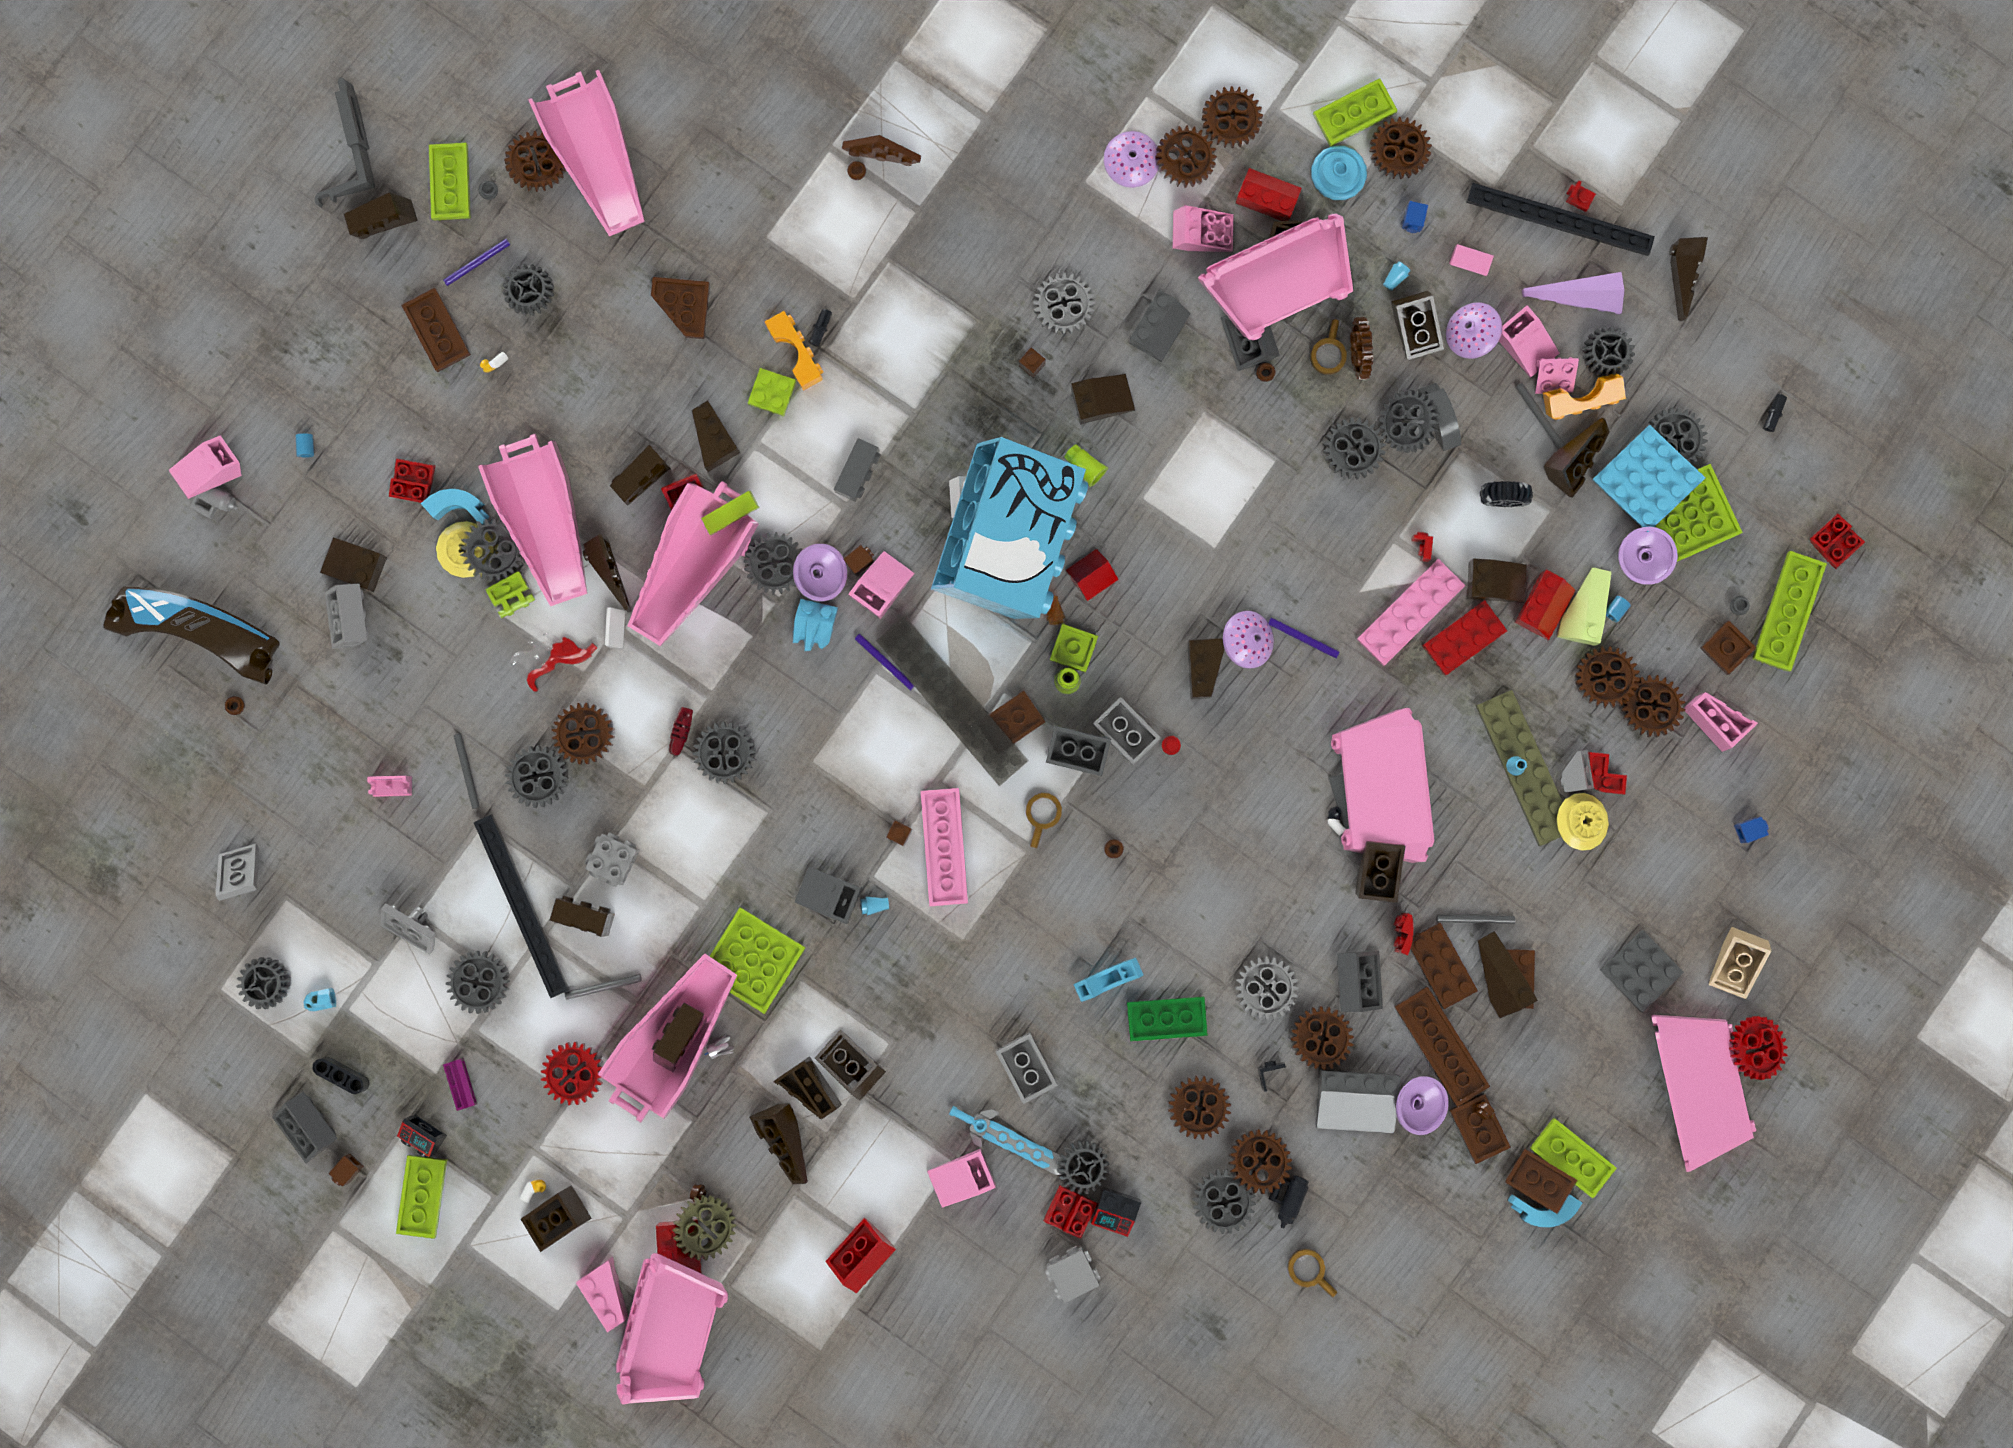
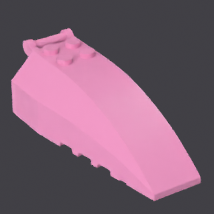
M599 70L595 71L598 77L586 84L580 71L575 73L576 76L554 85H547L546 88L551 100L536 103L532 98L528 100L545 138L608 235L612 236L645 221L618 110ZM580 83L581 87L558 97L556 96V92Z
M532 434L524 440L509 445H500L499 450L503 461L478 467L491 503L509 531L512 540L517 545L520 554L525 559L550 606L588 594L569 476L556 441H550L548 445L540 447L537 435ZM533 445L534 450L512 458L509 457V452Z
M723 481L720 482L714 493L696 484L687 483L668 516L659 546L655 551L653 562L647 572V578L644 586L641 588L639 599L635 604L628 623V627L659 646L675 632L738 560L759 525L752 517L746 515L717 533L709 535L701 518L728 503L720 497L722 493L733 499L741 495L729 488Z
M706 954L686 972L674 987L620 1041L599 1071L598 1075L617 1087L609 1099L610 1103L617 1104L635 1116L636 1120L640 1123L649 1110L663 1119L668 1116L689 1084L737 974ZM686 1003L704 1013V1019L693 1039L690 1040L685 1048L684 1055L680 1056L677 1061L676 1069L674 1072H671L653 1062L654 1050H652V1047L657 1039L661 1040L663 1037L662 1031L666 1024H671L674 1017L672 1015L675 1009ZM622 1091L644 1105L643 1109L640 1111L619 1097Z

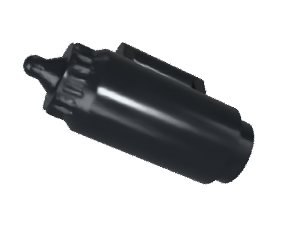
M1294 1175L1290 1182L1284 1180L1288 1187L1282 1201L1277 1199L1282 1187L1280 1183H1278L1279 1189L1272 1188L1273 1192L1270 1193L1268 1198L1280 1204L1278 1219L1281 1220L1282 1229L1287 1224H1293L1297 1218L1309 1188V1181L1297 1175Z

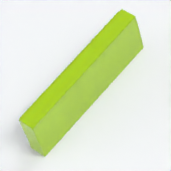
M747 491L701 519L709 535H713L760 507L752 492Z

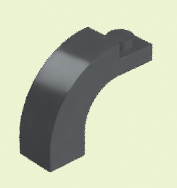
M1437 383L1418 389L1422 392V395L1426 394L1428 399L1433 400L1431 406L1438 407L1434 413L1440 414V416L1435 418V421H1439L1440 424L1434 427L1438 429V432H1435L1436 441L1442 450L1446 451L1460 446L1461 435L1458 421L1443 388L1440 389Z

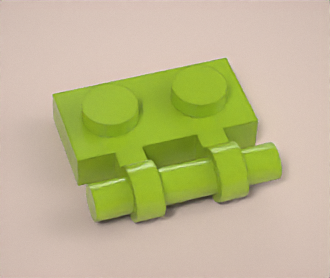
M519 571L485 589L495 607L500 604L504 607V609L498 611L501 618L515 614L514 611L522 607L526 608L530 605L529 603L535 600L532 593L526 597L524 596L523 592L528 590L529 587ZM517 596L519 601L510 605L508 600Z

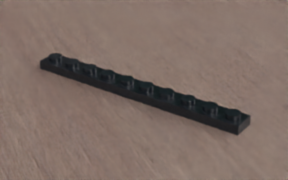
M1472 183L1466 201L1468 204L1645 256L1650 254L1655 236L1476 183Z
M489 815L473 822L550 999L569 991V987L494 816Z

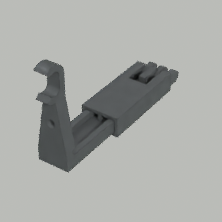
M343 78L338 80L340 91L335 92L347 145L352 148L359 180L355 178L334 188L317 193L315 203L321 208L323 206L321 201L325 197L330 196V200L336 203L337 197L375 188L367 154L369 145L357 96L355 95L353 85Z

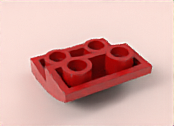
M396 459L394 478H391L389 497L422 503L430 495L435 465Z
M1839 514L1834 516L1809 539L1817 551L1835 569L1865 543L1862 538L1851 530L1852 526Z
M1401 913V915H1397L1394 921L1395 931L1401 933V935L1396 937L1393 946L1396 947L1395 952L1408 956L1413 940V917L1409 913Z
M1059 1185L1043 1221L1081 1239L1097 1202Z

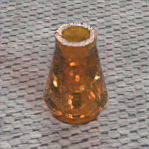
M1053 596V602L1047 612L1046 620L1049 622V625H1059L1064 623L1065 615L1058 596Z

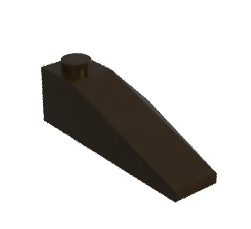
M1708 237L1679 238L1670 247V264L1679 321H1683L1688 317L1694 295V290H1691V288L1695 286L1699 274L1696 270L1700 262L1703 263Z
M1605 418L1599 419L1556 451L1543 466L1548 480L1571 498L1574 497L1586 480L1584 475L1588 468H1592L1594 464L1592 460L1595 453L1600 452L1610 433Z
M599 534L583 544L585 550H582L583 556L586 561H589L624 610L631 612L632 610L610 542L605 536Z
M1493 931L1477 940L1489 1002L1499 1018L1505 1017L1537 1002L1538 1000L1496 932Z
M790 1103L777 1104L751 1115L749 1118L760 1139L764 1138L770 1146L769 1152L771 1154L774 1153L780 1160L779 1166L791 1183L806 1184L808 1180L798 1121Z

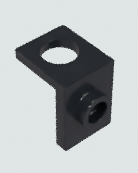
M1268 1061L1264 1063L1265 1066L1257 1067L1264 1092H1267L1263 1072L1286 1068L1284 1062Z

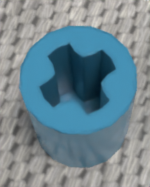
M296 434V456L302 458L313 457V435Z
M1617 595L1607 607L1606 616L1617 623L1631 605L1626 599Z

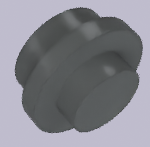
M492 181L482 182L479 186L480 196L487 200L494 199L498 194L497 185Z
M1737 596L1730 602V610L1735 615H1744L1750 608L1749 601L1743 596Z

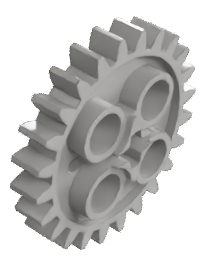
M1056 273L1054 280L1049 276V283L1042 281L1044 288L1038 287L1037 291L1040 294L1034 295V298L1038 300L1033 302V306L1038 307L1034 309V313H1040L1037 316V320L1043 319L1042 326L1048 324V331L1055 328V334L1059 330H1062L1063 335H1065L1066 330H1069L1070 334H1072L1073 328L1079 332V325L1085 327V320H1091L1088 314L1094 313V310L1090 308L1095 306V302L1090 301L1094 298V294H1089L1091 287L1085 288L1087 282L1080 283V277L1074 280L1073 274L1067 278L1066 273H1063L1062 278H1060ZM1073 289L1076 294L1069 296L1066 294V291ZM1055 294L1058 298L1051 301L1048 299V295ZM1061 301H1065L1067 307H1064ZM1073 307H1078L1081 310V312L1078 314H1073L1071 312V309ZM1054 312H1060L1063 316L1059 319H1056L1052 316V314Z
M1265 956L1264 962L1258 957L1256 964L1251 960V967L1249 968L1244 965L1243 967L1246 972H1239L1242 979H1236L1240 986L1235 987V989L1241 992L1236 997H1242L1239 1004H1246L1245 1011L1252 1009L1251 1016L1257 1012L1258 1019H1261L1263 1014L1266 1020H1269L1271 1014L1274 1019H1277L1276 1013L1284 1016L1283 1009L1290 1011L1288 1004L1294 1005L1295 1003L1291 999L1292 997H1298V995L1293 993V990L1299 989V987L1293 986V983L1298 981L1291 978L1294 972H1287L1290 966L1282 967V960L1276 964V958L1274 957L1271 962H1269L1267 956ZM1265 969L1271 971V977L1267 980L1262 978V972ZM1255 975H1257L1264 984H1270V990L1279 997V1001H1277L1269 992H1263L1264 987L1254 979ZM1251 983H1256L1258 990L1252 994L1248 991V986ZM1278 983H1284L1285 991L1283 993H1277L1276 985ZM1268 996L1271 998L1272 1003L1269 1007H1264L1262 1000Z

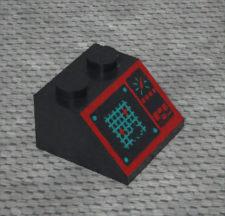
M415 1114L404 1118L397 1137L401 1139L404 1145L416 1148L419 1155L431 1157L436 1154L447 1135Z
M1103 1186L1091 1224L1128 1237L1135 1223L1141 1200Z

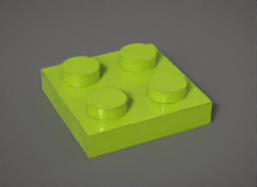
M760 368L748 400V405L784 416L796 380Z
M1062 624L1050 661L1086 673L1098 636Z

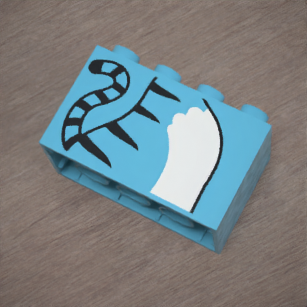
M1003 437L978 443L931 590L1013 619L1040 618L1041 613L1046 614L1053 602V592L1048 591L1052 576L1058 577L1065 563V556L1060 554L1064 539L1070 540L1076 528L1077 521L1071 517L1075 503L1080 504L1088 490V482L1083 481L1086 469Z

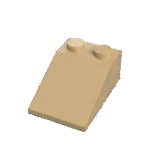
M1731 927L1722 945L1709 985L1746 999L1771 953L1769 941Z

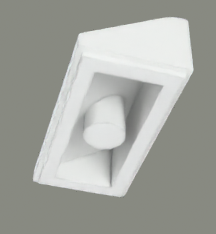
M607 609L605 645L609 648H623L624 610Z

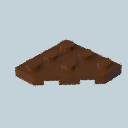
M881 135L843 141L842 149L854 157H867L882 162L900 163L905 166H912V164L920 163L921 155Z
M653 277L651 296L686 338L705 339L710 283L706 281Z

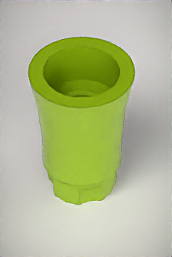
M1077 444L1071 447L1064 456L1069 463L1086 469L1083 479L1088 482L1089 487L1094 486L1108 470L1107 466L1100 463Z
M1063 668L1056 673L1054 684L1059 692L1072 694L1079 689L1081 678L1076 670ZM1066 676L1071 677L1072 681L1070 683L1064 681Z

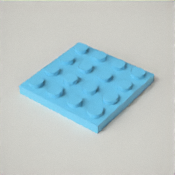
M1649 425L1593 478V481L1639 526L1655 527L1705 477Z

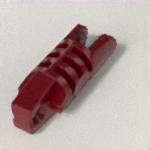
M681 707L674 721L669 744V753L674 756L681 754L684 743L687 741L692 723V709Z

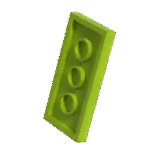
M1381 78L1314 111L1313 116L1331 147L1396 114L1398 110Z
M430 144L431 219H471L468 144Z
M1555 1118L1550 1121L1530 1147L1543 1160L1578 1180L1576 1186L1592 1199L1617 1169Z
M407 1155L396 1234L436 1238L447 1166L446 1159Z

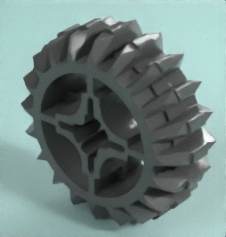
M523 264L522 270L519 266H516L517 272L514 273L511 270L510 274L512 276L505 277L508 283H503V287L506 288V290L502 291L503 295L506 296L504 300L509 303L508 306L511 309L515 308L514 311L516 313L522 312L526 316L529 312L533 316L534 310L541 314L540 308L547 309L545 303L552 302L548 297L554 296V293L551 291L554 289V285L550 284L552 282L551 277H548L546 271L542 272L541 267L535 268L533 264L530 265L529 269L526 264ZM529 277L526 281H521L522 279ZM539 279L542 282L541 293L537 290V282ZM516 287L520 290L518 301L515 298ZM523 288H531L534 292H526ZM531 299H536L535 301L528 303Z
M1604 326L1601 328V331L1596 329L1594 334L1591 333L1588 336L1589 340L1584 342L1586 347L1582 351L1586 354L1583 355V359H1588L1585 366H1592L1590 372L1596 369V376H1599L1602 372L1603 376H1608L1609 374L1616 375V373L1621 375L1623 370L1629 369L1628 364L1633 363L1631 357H1634L1635 353L1631 350L1635 348V345H1629L1632 338H1625L1627 332L1620 334L1621 328H1618L1616 331H1614L1613 326L1609 327V329ZM1601 339H1612L1614 340V342L1608 343L1605 340L1602 341ZM1595 346L1597 347L1596 349H1597L1598 352H1599V358H1597V356H1596ZM1619 346L1622 350V358L1620 357L1621 354L1618 352ZM1613 347V349L1610 352V355L1608 354L1606 357H1604L1607 350ZM1604 361H1609V362H1611L1612 364L1615 363L1616 365H1613V366L1605 365V364H1603V362H1604Z
M259 957L258 961L252 959L251 964L246 963V970H240L243 977L237 978L238 981H241V984L236 986L237 988H242L239 995H245L242 1001H249L248 1006L252 1007L255 1005L256 1009H261V1007L269 1009V1006L276 1007L277 1003H282V997H287L288 995L284 990L291 988L286 985V982L291 981L290 978L285 977L289 972L282 971L285 965H279V960L272 962L271 957H267L266 960L264 957ZM262 967L271 970L274 975L268 976L265 971L263 972ZM254 975V982L251 984V979ZM263 980H269L266 982V985L259 986L262 984L261 982H264ZM275 982H277L276 990L274 992L273 985ZM259 990L262 995H265L266 999L258 997L253 991Z
M1080 1140L1077 1141L1078 1147L1074 1143H1070L1071 1150L1065 1147L1064 1151L1067 1154L1059 1155L1064 1160L1057 1161L1059 1166H1063V1168L1057 1169L1058 1173H1064L1059 1177L1061 1181L1066 1180L1063 1185L1065 1187L1070 1185V1191L1072 1192L1077 1187L1078 1194H1081L1083 1188L1086 1194L1089 1193V1187L1096 1191L1095 1184L1102 1187L1100 1179L1106 1181L1107 1177L1103 1173H1109V1169L1104 1168V1166L1109 1165V1162L1103 1161L1107 1158L1105 1153L1101 1154L1103 1149L1101 1147L1096 1149V1143H1092L1090 1146L1088 1140L1084 1142V1146ZM1079 1152L1093 1153L1095 1158L1083 1159ZM1075 1156L1074 1158L1076 1160V1163L1072 1168H1070L1071 1170L1068 1171L1069 1162L1071 1158ZM1080 1161L1087 1165L1086 1173L1079 1169L1081 1167ZM1098 1163L1097 1172L1092 1178L1091 1170ZM1083 1175L1087 1182H1076L1071 1177Z

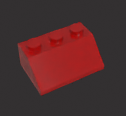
M1249 168L1237 196L1236 204L1280 221H1289L1302 188Z
M1547 569L1540 573L1515 623L1546 640H1550L1576 590L1564 578Z
M864 1218L825 1262L843 1286L858 1293L896 1249L886 1236Z
M674 1221L659 1222L656 1225L657 1254L702 1274L701 1258L697 1260L695 1255L690 1258L688 1253L684 1254L682 1248L677 1247L679 1241L674 1240V1237L678 1234L674 1233L672 1229L678 1228V1226L673 1223ZM694 1225L688 1228V1234L694 1231Z

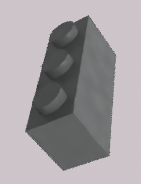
M857 438L834 487L835 493L856 502L857 498L862 497L865 490L863 485L865 481L870 480L873 473L871 470L872 466L877 464L880 459L879 447Z

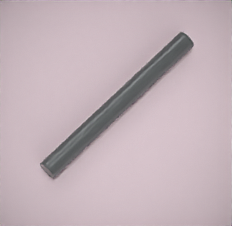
M1523 383L1516 386V389L1558 449L1562 448L1565 444Z
M461 733L455 734L454 739L472 809H476L480 806Z
M1437 914L1436 917L1437 922L1515 924V916Z
M638 974L565 992V998L568 1000L641 982L642 978Z

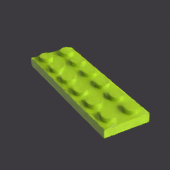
M1793 551L1787 553L1752 658L1753 660L1787 672L1792 671L1827 563Z

